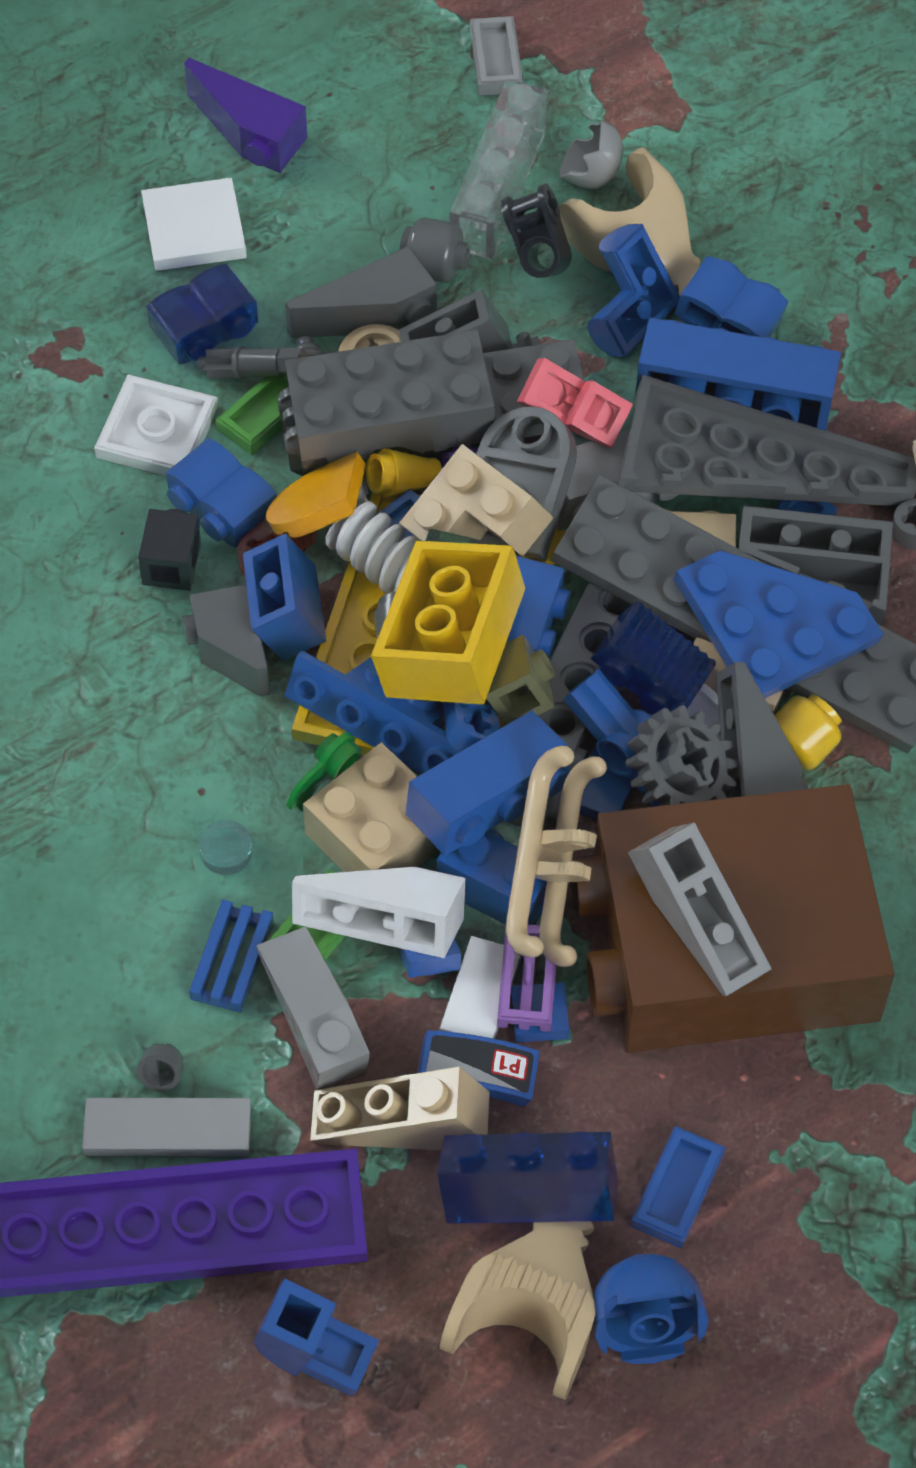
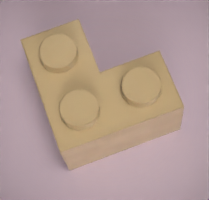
M462 444L399 523L420 541L477 544L485 533L489 531L507 546H513L514 551L523 557L554 517L531 495Z

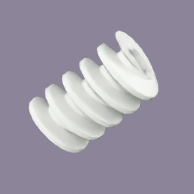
M368 501L355 508L353 515L333 523L325 537V545L330 550H336L337 554L344 561H350L351 566L359 573H365L366 578L370 582L380 584V589L385 594L396 592L415 541H419V539L414 535L404 539L405 528L400 524L390 527V516L385 512L376 515L377 507L374 503Z

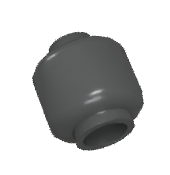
M422 217L412 227L407 226L405 228L399 250L409 247L434 281L447 283L455 277L458 269H466L469 262L471 245L469 242H463V232L458 224Z

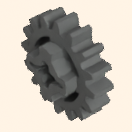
M680 706L672 712L664 708L636 727L639 735L629 740L627 746L637 754L625 762L627 767L637 769L639 776L630 783L632 787L644 786L647 793L644 795L642 802L645 805L655 800L660 803L659 806L725 799L727 798L725 792L735 787L736 781L728 776L727 772L738 767V761L726 758L725 751L733 746L732 741L725 740L720 742L717 735L722 726L719 723L709 728L704 725L705 712L700 710L689 717L686 706Z

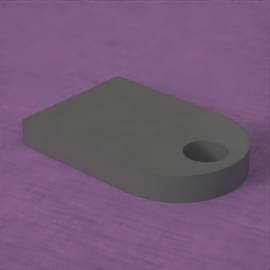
M522 407L505 413L492 423L485 432L476 455L531 495L554 517L524 555V557L546 561L575 468L577 449L571 431L554 413L539 407ZM534 424H544L542 437L535 443L525 444L524 434L527 429ZM489 531L477 543L506 545Z

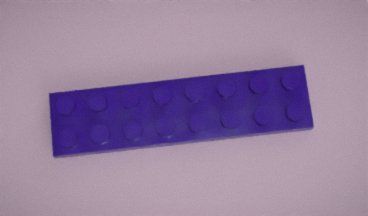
M357 1148L0 1183V1298L368 1261Z

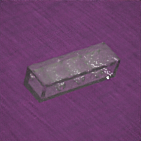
M506 79L450 210V222L458 224L462 229L463 242H469L471 245L470 254L494 259L507 227L502 214L501 200L507 197H512L515 200L520 196L548 128L549 89Z

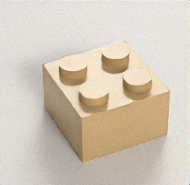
M382 742L303 803L305 834L344 872L418 867L439 850L405 815L409 781L417 776Z

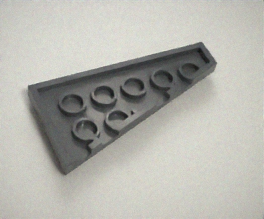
M643 375L637 388L617 484L632 492L899 506L902 502L913 499L915 496L916 464L914 458Z

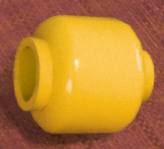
M811 694L808 698L799 695L791 697L774 715L804 770H814L841 740V732L838 727L842 722L840 716L828 703L815 694Z

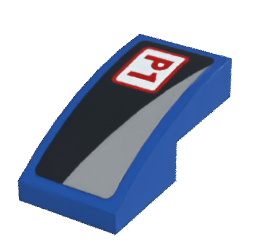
M428 1030L424 1034L417 1073L460 1066L490 1092L489 1097L524 1107L533 1098L540 1051L483 1036Z

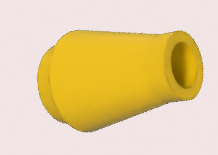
M382 449L378 454H372L366 464V481L373 493H379L382 497L389 498L404 494L410 488L415 491L428 487L442 470L440 461L435 457L426 458L391 449Z

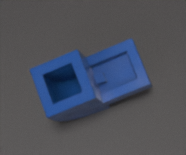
M284 1278L255 1336V1347L266 1359L296 1377L302 1372L352 1397L359 1388L379 1340L331 1317L336 1303Z

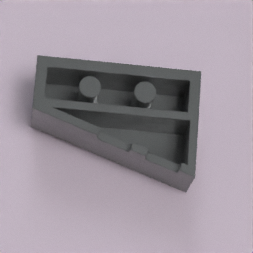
M743 506L738 549L770 566L857 592L876 623L881 626L883 625L887 607L893 522Z

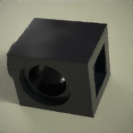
M149 509L138 556L142 585L191 591L201 546L198 514L187 513L179 509Z

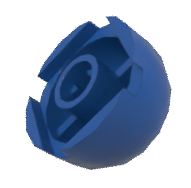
M637 1254L628 1257L605 1272L599 1279L594 1292L595 1317L593 1328L599 1348L607 1355V1347L611 1350L619 1351L621 1361L653 1364L676 1358L685 1353L684 1342L690 1340L695 1334H697L699 1342L706 1334L709 1318L702 1292L695 1276L676 1259L658 1254Z

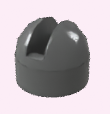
M152 1044L140 1059L137 1068L138 1077L145 1086L152 1090H171L178 1084L183 1072V1057L180 1051L171 1044ZM162 1061L168 1064L169 1072H161Z

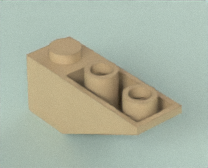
M460 1066L314 1090L310 1141L314 1144L443 1150L487 1143L490 1092Z

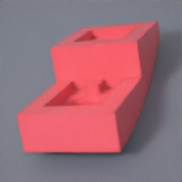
M546 358L537 359L517 400V403L524 407H539L554 413L570 431L607 448H612L633 406L631 402L595 381H584Z

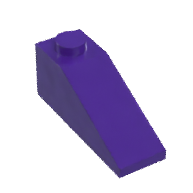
M188 58L184 63L187 95L241 157L248 159L257 166H264L281 173L307 139L306 106Z

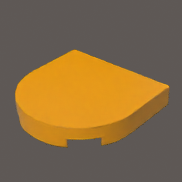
M356 451L302 476L285 488L272 501L266 512V519L275 534L282 535L284 532H288L293 538L301 537L353 515L366 467L359 452Z

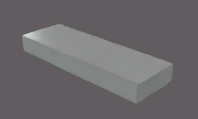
M86 1098L82 1150L84 1156L250 1157L251 1098Z

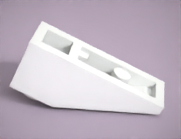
M418 867L295 876L292 882V924L445 958L464 920L465 878Z

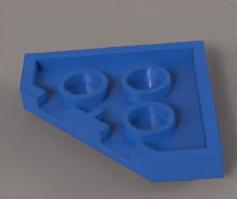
M721 550L677 570L673 578L726 666L728 667L734 662H745L765 699L879 643L884 635L857 592Z

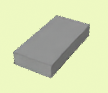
M514 16L470 19V36L478 95L523 93V77Z

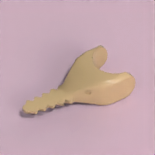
M638 148L628 156L626 172L631 184L642 199L640 205L620 212L604 211L589 205L581 199L572 198L559 206L561 221L568 242L594 266L609 272L611 270L599 249L600 242L609 233L622 226L643 224L680 296L700 267V258L696 257L691 249L684 195L671 173L646 148Z
M588 1152L582 1158L570 1160L569 1168L572 1173L561 1176L560 1184L563 1189L551 1192L554 1204L542 1207L541 1213L544 1219L533 1222V1231L482 1257L472 1266L448 1316L440 1342L441 1350L453 1354L469 1335L481 1328L493 1325H513L524 1328L535 1334L550 1349L556 1360L558 1370L553 1395L566 1400L583 1360L595 1317V1302L582 1252L586 1250L589 1244L584 1236L593 1233L594 1230L589 1218L599 1213V1208L594 1201L601 1200L605 1195L600 1184L606 1183L610 1179V1175L604 1167L605 1161L603 1156L595 1152Z

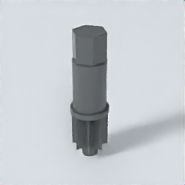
M244 346L206 349V356L198 358L197 366L199 370H207V378H236L244 380L247 377H287L285 360L308 357V352L303 348H246Z

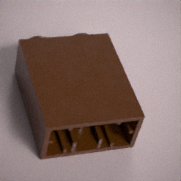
M851 784L598 813L594 854L572 857V861L583 863L592 868L590 880L571 882V890L578 921L603 918L608 950L587 952L586 955L590 1001L595 1017L620 1014L627 1053L881 1022L895 973ZM690 823L696 824L772 968L727 996H722L656 906L628 854L629 851L675 826Z

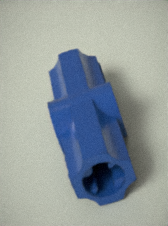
M597 669L569 691L563 700L597 739L596 752L598 757H601L606 762L607 769L617 776L628 777L632 781L639 776L637 769L627 767L625 761L637 753L629 748L627 744L629 740L639 735L636 727L649 719L651 715L641 710H632L602 672ZM644 786L637 787L643 796L647 793ZM656 800L650 803L652 807L660 805Z

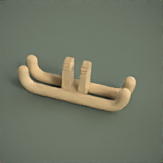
M557 746L547 750L538 759L532 770L528 783L506 919L508 942L517 954L532 958L543 953L550 963L561 967H569L577 959L575 949L571 946L563 945L561 942V927L568 883L589 881L592 869L583 863L572 861L573 851L594 848L597 837L595 833L577 829L582 795L587 783L593 778L601 777L607 769L606 762L601 757H589L578 762L569 772L563 785L556 829L542 831L551 779L559 768L570 765L574 760V753L568 746ZM535 878L547 881L539 937L530 936L528 933V918Z

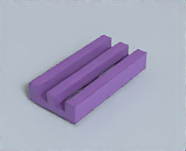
M528 925L529 935L539 937L540 926ZM505 928L497 1027L508 1028V1024H519L518 1029L529 1030L531 1025L540 1026V1031L551 1032L556 965L550 963L546 958L542 1011H531L535 957L524 956L520 1010L509 1009L514 949L508 942Z

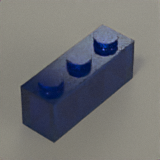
M579 1131L574 1133L444 1135L437 1176L447 1224L614 1221L618 1177L611 1132Z

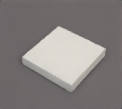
M232 178L141 190L155 271L247 258Z
M128 374L94 447L95 456L98 459L166 476L168 470L204 442L219 407L218 397Z

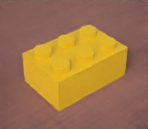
M415 541L371 654L387 698L485 704L525 591L524 581L513 546Z

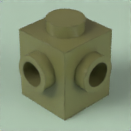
M524 634L506 642L487 695V700L505 725L531 710L540 715L555 707L549 680L555 677V672L544 650L539 649L535 651Z

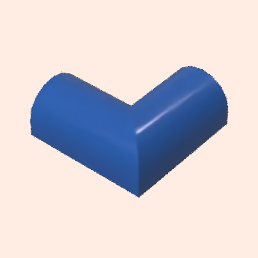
M643 224L622 226L605 236L599 244V249L621 291L589 321L588 332L594 343L602 351L615 357H624L645 337L649 317L663 320L677 306L680 298Z

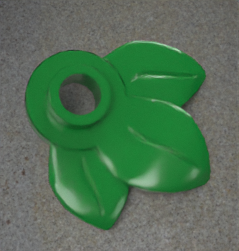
M346 731L339 736L332 733L323 740L314 754V758L318 762L292 789L287 800V808L292 810L297 807L300 811H303V803L312 797L322 783L327 780L333 781L357 762L362 749L355 744V737L350 732Z

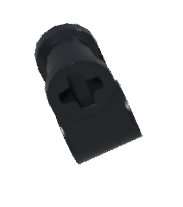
M546 183L539 185L537 192L515 200L512 197L502 199L501 209L503 218L512 235L520 264L524 271L536 278L555 276L566 271L571 263L572 252L561 221L558 202L550 186ZM537 208L536 211L525 215L526 211ZM543 243L549 245L554 252V262L550 268L543 267L538 260V250Z

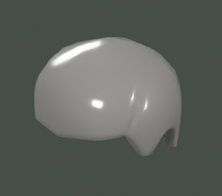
M604 120L599 124H589V128L593 131L592 138H576L572 141L560 168L561 180L590 190L604 186L617 174L623 158L624 145L619 130L614 124Z

